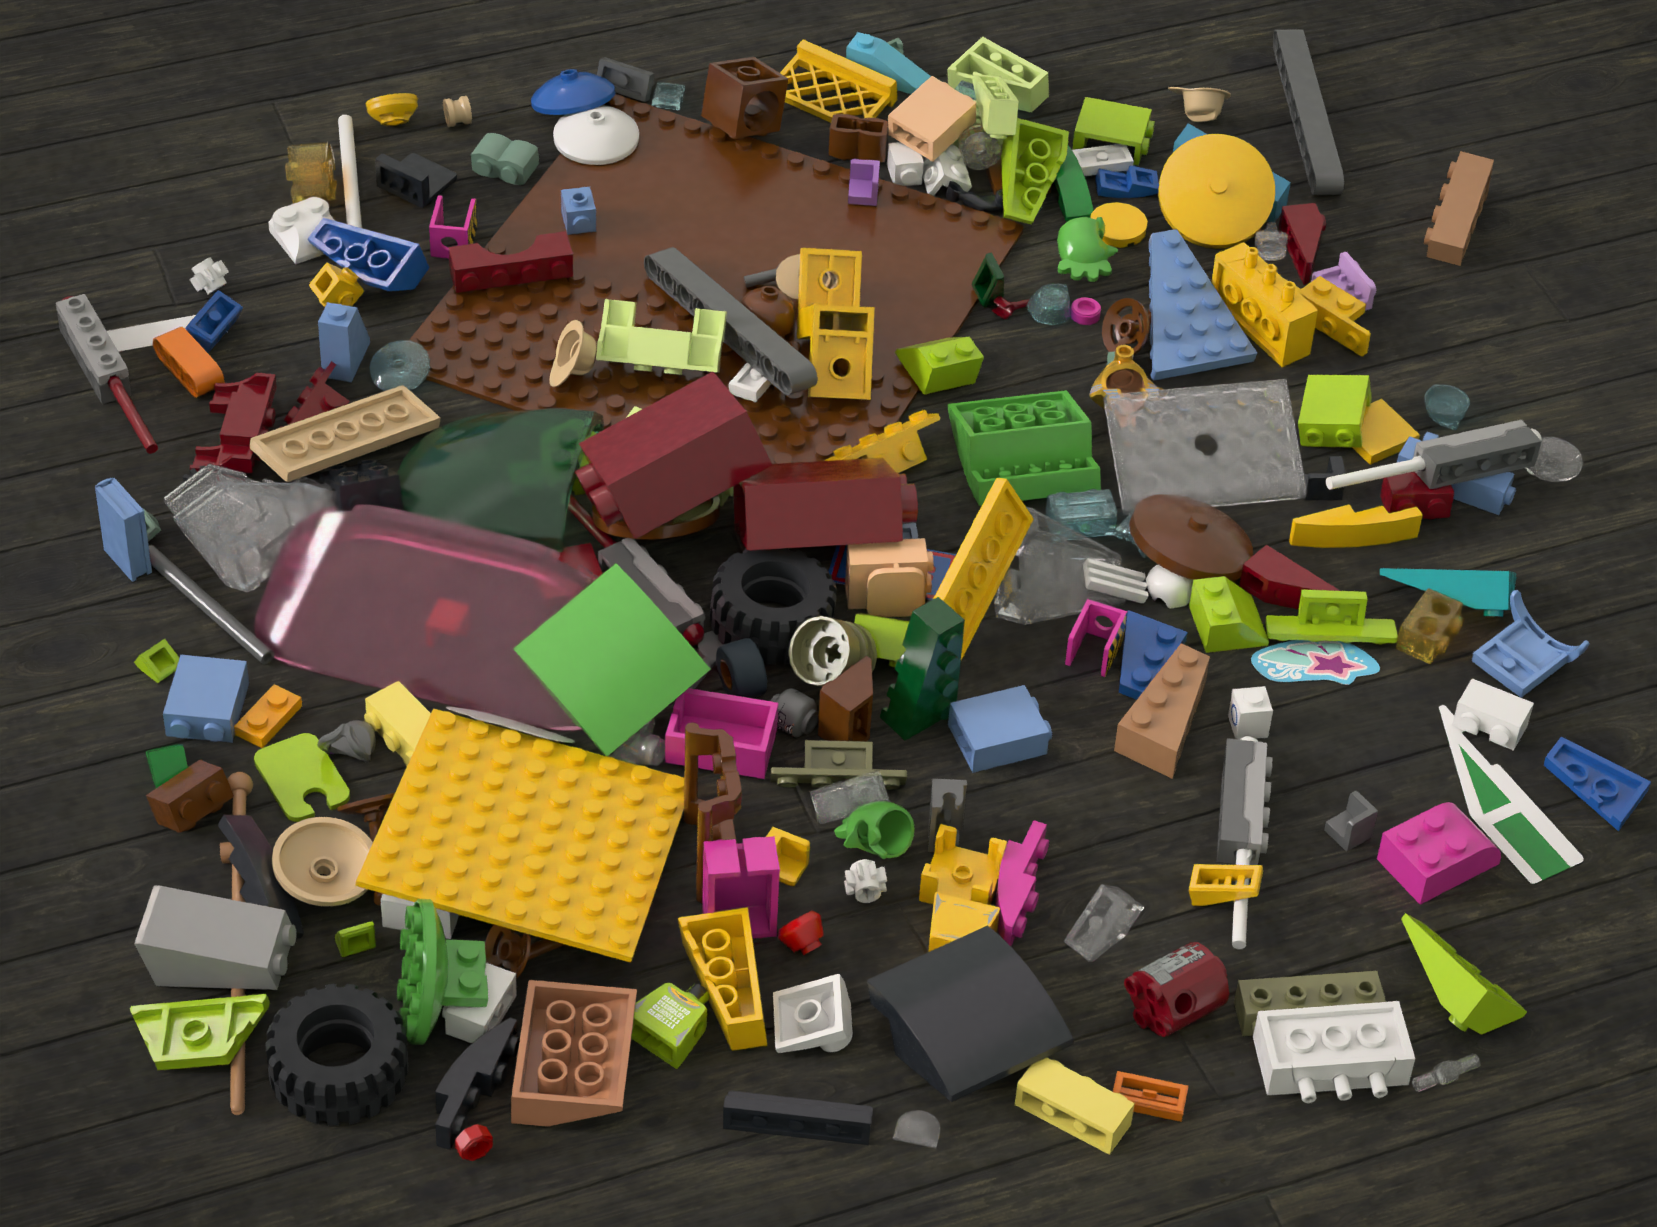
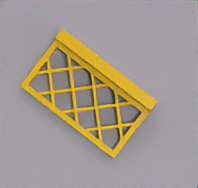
M802 40L797 45V54L780 72L788 78V84L793 83L794 86L793 90L786 91L785 102L830 123L833 115L849 114L853 116L863 114L864 118H876L887 105L892 107L897 101L896 80L806 40ZM798 66L810 71L794 74V70ZM825 77L833 82L818 85L816 79ZM812 79L814 86L798 88L797 82ZM849 88L856 91V93L841 95L840 89ZM836 90L837 96L821 98L820 92ZM816 93L818 100L807 102L801 99V96ZM872 98L878 102L876 104L864 105L863 99ZM859 100L860 107L845 109L844 103ZM840 104L841 108L839 111L829 112L824 109V106Z

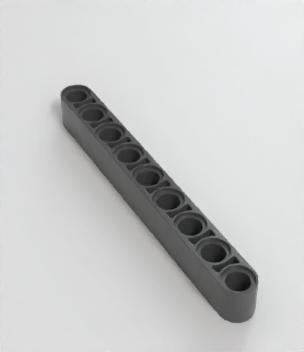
M1303 29L1274 30L1273 51L1312 195H1342L1344 189L1343 170Z
M670 247L645 256L644 268L648 277L690 314L695 316V308L726 311L724 343L783 394L788 396L816 386L818 381L817 372L814 365L680 251Z

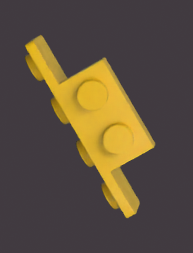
M1321 276L1302 289L1297 286L1295 287L1305 299L1318 309L1315 328L1358 355L1364 356L1367 354L1371 333L1354 322L1365 313V303Z
M926 410L913 413L909 416L910 421L903 424L901 422L890 424L884 427L885 432L878 436L876 433L864 436L859 439L860 444L854 447L847 445L833 451L835 456L825 461L851 460L860 457L862 459L884 458L897 473H900L927 460L917 430L939 421L940 416L938 413L927 414Z

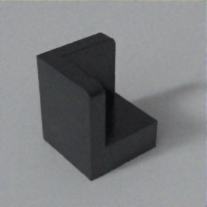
M1329 456L1326 473L1302 475L1301 483L1305 500H1342L1344 487L1329 490L1326 486V479L1328 477L1345 474L1342 456Z

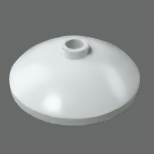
M605 105L583 112L565 114L558 120L553 132L555 146L561 154L575 162L588 165H604L620 161L629 156L636 149L639 142V129L636 122L623 111Z

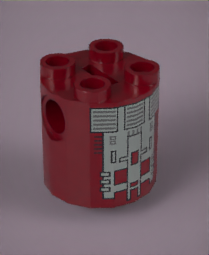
M1190 942L1124 979L1125 988L1135 1006L1133 1017L1136 1023L1142 1029L1149 1027L1151 1031L1162 1037H1167L1224 1006L1228 1002L1230 993L1224 964L1207 947L1199 942Z

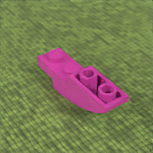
M1035 820L1022 844L1011 840L1008 841L999 870L996 907L1000 908L998 933L1010 946L1015 937H1022L1027 924L1025 916L1027 912H1034L1039 899V893L1035 892V875L1038 868L1036 862L1038 858L1044 859L1049 847V840L1045 839L1047 824Z

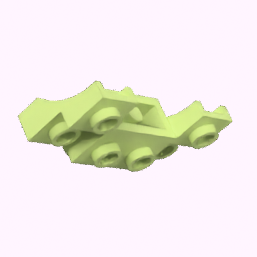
M605 299L602 324L597 342L596 360L634 364V370L652 372V366L664 367V373L682 375L683 369L719 372L722 342H724L726 311L695 308L693 331L691 333L634 327L637 302Z

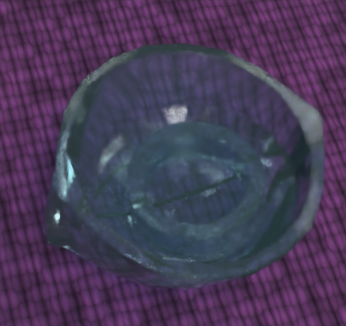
M1051 283L1044 285L1031 296L1027 307L1035 321L1058 325L1069 319L1071 301L1066 284Z
M1434 384L1424 395L1425 408L1430 418L1439 425L1457 430L1470 406V399L1467 394L1454 386Z

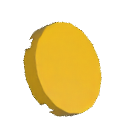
M1118 202L1106 203L1097 207L1091 213L1090 218L1097 219V217H1102L1105 223V234L1102 240L1107 245L1118 248L1127 247L1128 243L1133 242L1135 245L1140 243L1146 235L1148 221L1145 214L1134 206Z

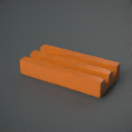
M1117 1071L1113 1092L1120 1093L1129 1101L1135 1103L1133 1112L1182 1122L1188 1085ZM1121 1086L1136 1088V1089H1140V1090H1143V1091H1138V1090H1133V1089H1129V1088H1124V1087H1121ZM1157 1093L1179 1097V1099L1158 1095Z

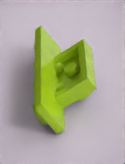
M1301 590L1298 616L1267 615L1265 620L1268 638L1279 641L1308 640L1311 642L1340 641L1343 643L1373 642L1375 644L1396 643L1398 638L1394 620L1365 618L1367 606L1366 592Z

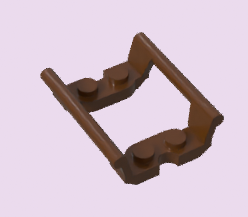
M691 722L685 726L684 822L698 825L696 900L702 903L704 842L711 841V838L712 841L736 839L733 819L734 815L741 809L742 788L739 772H737L733 737L723 729L699 728L697 723ZM701 755H712L714 774H720L721 779L717 780L718 797L707 801L698 799V760Z

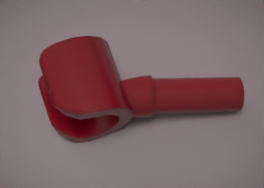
M998 296L994 300L998 307L993 309L992 312L1003 319H1008L1014 310L1032 306L1033 300L1030 298L1009 302L1002 296Z

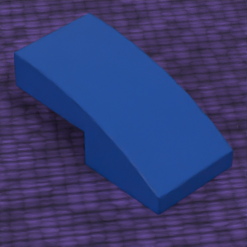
M1130 165L1127 173L1124 174L1099 168L1095 177L1097 194L1099 196L1136 198L1158 194L1159 183L1157 171Z

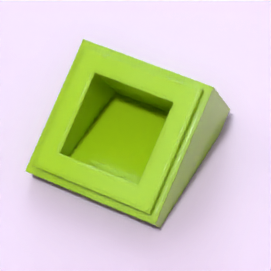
M163 639L139 655L134 663L141 671L156 683H159L176 672L179 657L166 639Z
M373 921L337 932L335 942L342 957L376 947Z

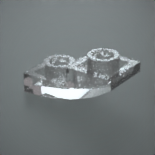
M880 770L810 791L820 824L848 817L865 803L875 801L889 802Z

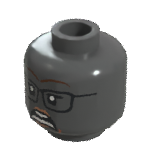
M793 688L773 696L771 702L778 703L777 729L794 738L800 737L803 734L808 735L814 730L819 720V712L817 711L815 700Z

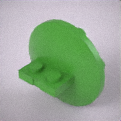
M417 899L413 906L406 907L405 927L408 929L402 928L400 936V949L406 950V953L402 960V979H398L397 1000L403 1001L404 1008H400L399 1013L403 1019V1026L406 1028L407 1040L410 1044L423 1045L437 1022L442 1006L487 1007L488 984L487 975H485V941L446 940L441 920L431 899Z

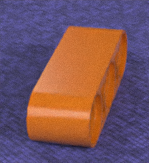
M178 327L153 338V347L160 361L192 396L197 398L215 390V383H225L223 373L218 364L185 328Z

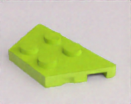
M266 994L136 1005L131 1006L130 1011L157 1070L230 1064L268 1010L270 1002Z

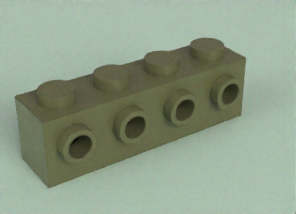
M1378 971L1238 980L1234 999L1242 1036L1254 1034L1258 1011L1386 1002Z

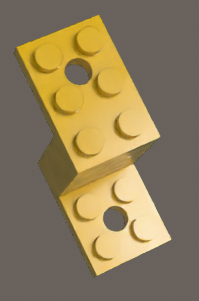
M816 248L800 249L797 339L810 340V362L814 365L818 377L816 386L808 388V397L871 400L875 307H860L862 251ZM828 271L833 272L838 279L837 285L833 289L824 286L822 281L823 275ZM837 359H843L848 364V372L843 377L836 375L833 371V364Z

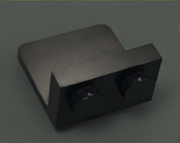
M375 459L361 460L358 462V466L348 468L346 465L331 466L327 472L320 473V480L336 490L339 520L343 523L403 511L399 474L387 466L377 463Z

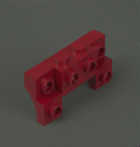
M255 373L250 378L240 382L215 383V393L213 400L209 403V407L212 413L226 414L220 431L221 445L211 447L196 446V456L193 465H190V470L195 469L198 472L200 471L199 466L205 465V469H210V465H216L217 470L222 466L226 468V471L253 472L255 462L260 460V457L250 449V440L255 436L269 432L268 428L273 427L275 423V408H271L277 389L275 374Z

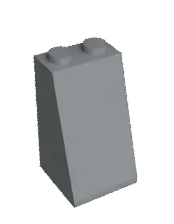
M154 886L134 944L156 986L277 990L281 976L285 975L287 971V956L290 946H293L296 941V928L291 924L286 911L282 909L164 886Z

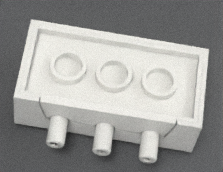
M1399 1001L1258 1011L1253 1040L1267 1095L1301 1093L1303 1102L1312 1103L1316 1100L1315 1092L1336 1090L1340 1100H1348L1352 1097L1351 1089L1372 1088L1373 1095L1377 1098H1382L1388 1093L1387 1086L1409 1085L1415 1056Z

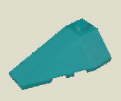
M1380 568V575L1468 607L1484 610V616H1503L1504 610H1511L1510 595L1515 590V572Z

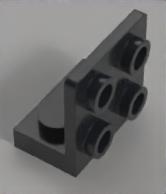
M383 153L375 159L377 187L421 208L428 205L457 180V173L415 153L409 154L401 162Z

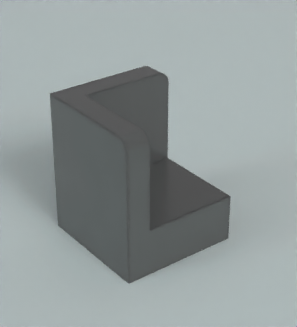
M1354 791L1349 795L1347 809L1326 821L1324 831L1347 852L1372 837L1378 810L1358 791Z

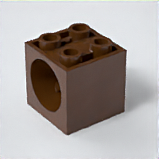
M756 57L709 63L701 116L710 121L714 127L722 129L728 133L729 137L737 140L745 139L747 136H766L768 133L778 132L781 127L788 78Z

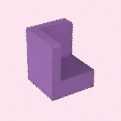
M851 160L848 204L877 206L880 161Z

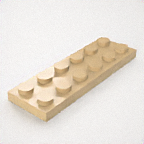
M404 385L255 436L250 440V449L282 479L290 482L439 428L440 417Z

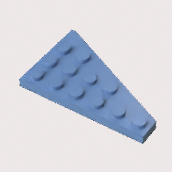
M1178 230L1152 233L1149 239V266H1151V277L1149 279V297L1151 298L1149 305L1151 312L1150 344L1152 346L1150 351L1152 372L1150 375L1152 380L1254 362L1257 355L1256 350Z

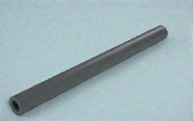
M149 545L151 565L263 665L272 661L274 652L155 546Z

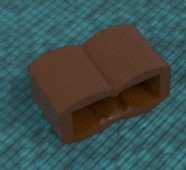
M849 114L833 115L830 125L829 155L841 160L858 158L860 160L885 162L889 137L888 121L879 118L861 119Z

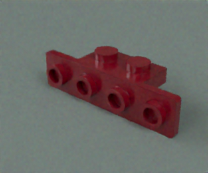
M331 361L325 369L319 367L309 380L313 386L311 388L306 386L296 400L300 403V406L298 408L293 406L285 416L283 421L287 425L347 405L350 402L325 384L337 364Z

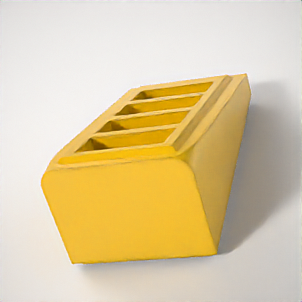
M1194 864L1189 886L1192 906H1205L1257 897L1263 874L1262 865ZM1252 878L1250 885H1244L1245 879ZM1232 881H1237V885H1231Z

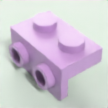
M1347 252L1340 253L1338 266L1313 273L1311 282L1321 276L1365 303V311L1372 309L1376 286L1373 280L1363 272L1359 264Z

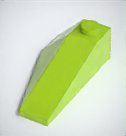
M1017 118L1016 134L1007 135V138L1003 139L1001 168L1004 218L1027 224L1033 223L1049 188L1067 156L1069 131Z

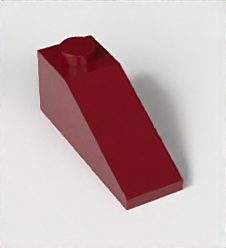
M1316 203L1282 206L1278 229L1303 285H1306L1310 282L1322 231L1326 229L1325 216L1320 214Z

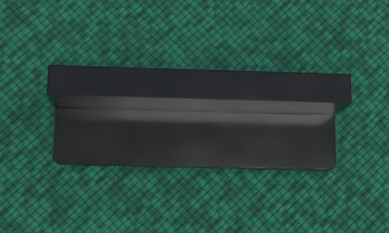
M729 1091L728 1095H725L723 1129L869 1145L873 1108L864 1105Z

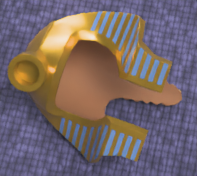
M1120 345L1116 348L1114 361L1109 363L1097 377L1089 396L1096 404L1114 416L1123 436L1127 441H1130L1135 434L1136 413L1150 405H1158L1159 401L1167 396V392L1162 388H1158L1149 380L1145 371L1133 361V348L1128 345Z

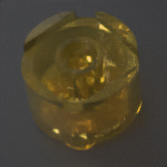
M328 142L288 146L287 151L290 163H286L285 171L287 180H293V186L291 187L293 204L310 197H318L325 201L335 200L337 196V180H334L333 170H336L331 145Z

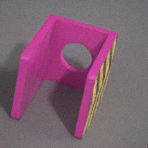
M438 195L429 226L431 257L449 258L448 247L444 246L441 242V239L444 237L455 239L458 243L457 246L473 244L477 230L476 199H471L464 228L443 226V196Z
M1087 599L1069 635L1065 665H1071L1086 633L1108 639L1104 648L1101 676L1106 677L1123 642L1127 611ZM1105 616L1109 618L1113 626L1104 627L1100 625L1096 617Z

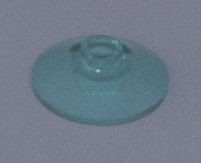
M398 340L386 344L376 352L370 363L371 378L375 385L383 391L404 385L408 390H413L426 379L430 371V358L427 351L420 344L409 340Z

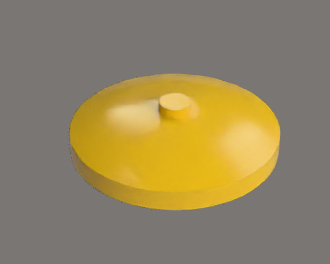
M1208 134L1185 142L1168 158L1159 181V204L1168 224L1173 230L1177 229L1185 240L1205 248H1229L1249 240L1265 225L1275 200V181L1269 164L1255 147L1234 136Z

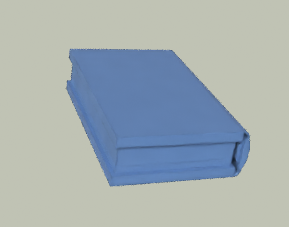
M115 478L99 482L95 485L104 550L133 582L138 576L152 573L144 510Z

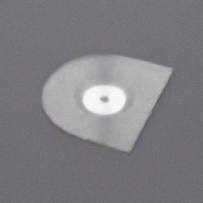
M910 1111L898 1120L893 1139L936 1149L940 1135V1124L928 1112Z

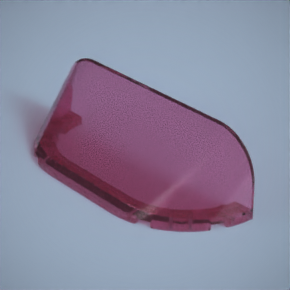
M355 505L352 511L339 512L337 507H331L309 515L300 521L290 531L282 544L255 616V634L257 638L274 652V659L295 668L381 689L399 681L414 697L458 708L485 712L544 729L580 731L583 729L573 723L513 648L596 580L598 576L583 565H579L574 569L558 560L560 553L553 549L520 538L381 506Z

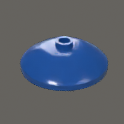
M575 69L562 71L560 75L551 78L538 88L531 98V105L535 111L549 115L583 112L609 102L615 96V86L604 77L589 72H577Z

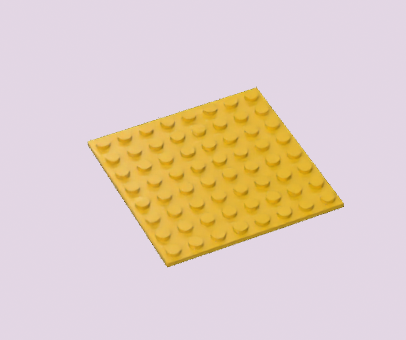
M433 708L356 879L355 886L412 902L417 901V899H431L435 908L631 963L684 811V778Z

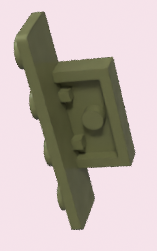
M805 740L804 768L773 767L771 768L770 782H778V786L787 788L796 787L798 783H811V786L815 788H829L832 784H845V787L850 789L865 788L866 784H879L881 789L892 790L898 789L899 785L906 784L907 770L872 769L873 742Z

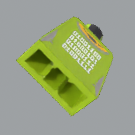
M672 983L663 984L635 1003L631 1039L677 1069L706 1030L707 1008L704 1004L710 998L709 993L702 985L697 983L686 992Z

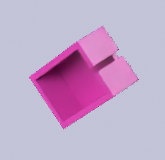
M688 688L676 698L665 735V763L685 766V726L693 722L697 723L699 728L723 729L733 737L736 767L739 775L765 779L777 732V702ZM712 755L699 756L698 768L713 770Z
M774 836L743 839L741 844H736V839L704 842L703 914L748 907L753 938L777 936L780 868Z

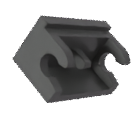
M932 779L928 822V852L935 851L936 835L940 824L957 829L956 846L958 847L959 830L963 828L967 780Z

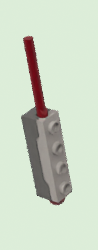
M85 294L75 297L67 296L61 301L56 302L60 331L101 404L117 400L147 453H155L158 450V446L129 397L131 396L128 368Z
M557 485L553 490L556 497L604 547V549L598 551V563L602 573L617 563L662 611L691 646L698 645L704 638L703 623L705 614L701 606L697 603L694 604L686 595L683 587L680 584H675L667 575L664 567L657 565L649 556L644 546H639L631 538H625L622 542L616 543L608 533L601 531L595 526L593 517L564 485Z

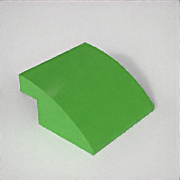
M1067 390L948 404V413L958 455L968 485L979 506L983 505L996 478L1007 479L1022 501L1101 491L1100 467L1092 458L1091 421Z
M617 563L612 565L513 648L573 723L583 729L605 756H609L711 670L662 611Z

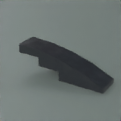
M223 815L218 827L234 847L229 860L245 880L239 893L247 903L285 910L291 924L296 928V938H301L304 931L295 900L292 895L283 889L274 875L272 868L273 850L251 815Z

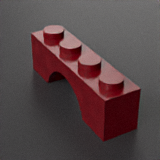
M566 231L536 235L534 243L528 249L510 255L489 252L478 243L448 247L449 270L456 293L573 277V252Z

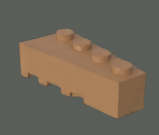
M1460 151L1457 162H1451L1447 175L1450 182L1449 184H1443L1439 200L1443 201L1442 205H1436L1433 212L1432 222L1435 225L1433 228L1428 227L1425 235L1424 244L1428 245L1427 257L1461 266L1470 242L1471 233L1473 234L1478 216H1480L1483 203L1488 196L1494 160Z
M1181 643L1118 723L1114 751L1173 779L1186 736L1189 733L1194 713L1197 710L1206 683L1210 656Z

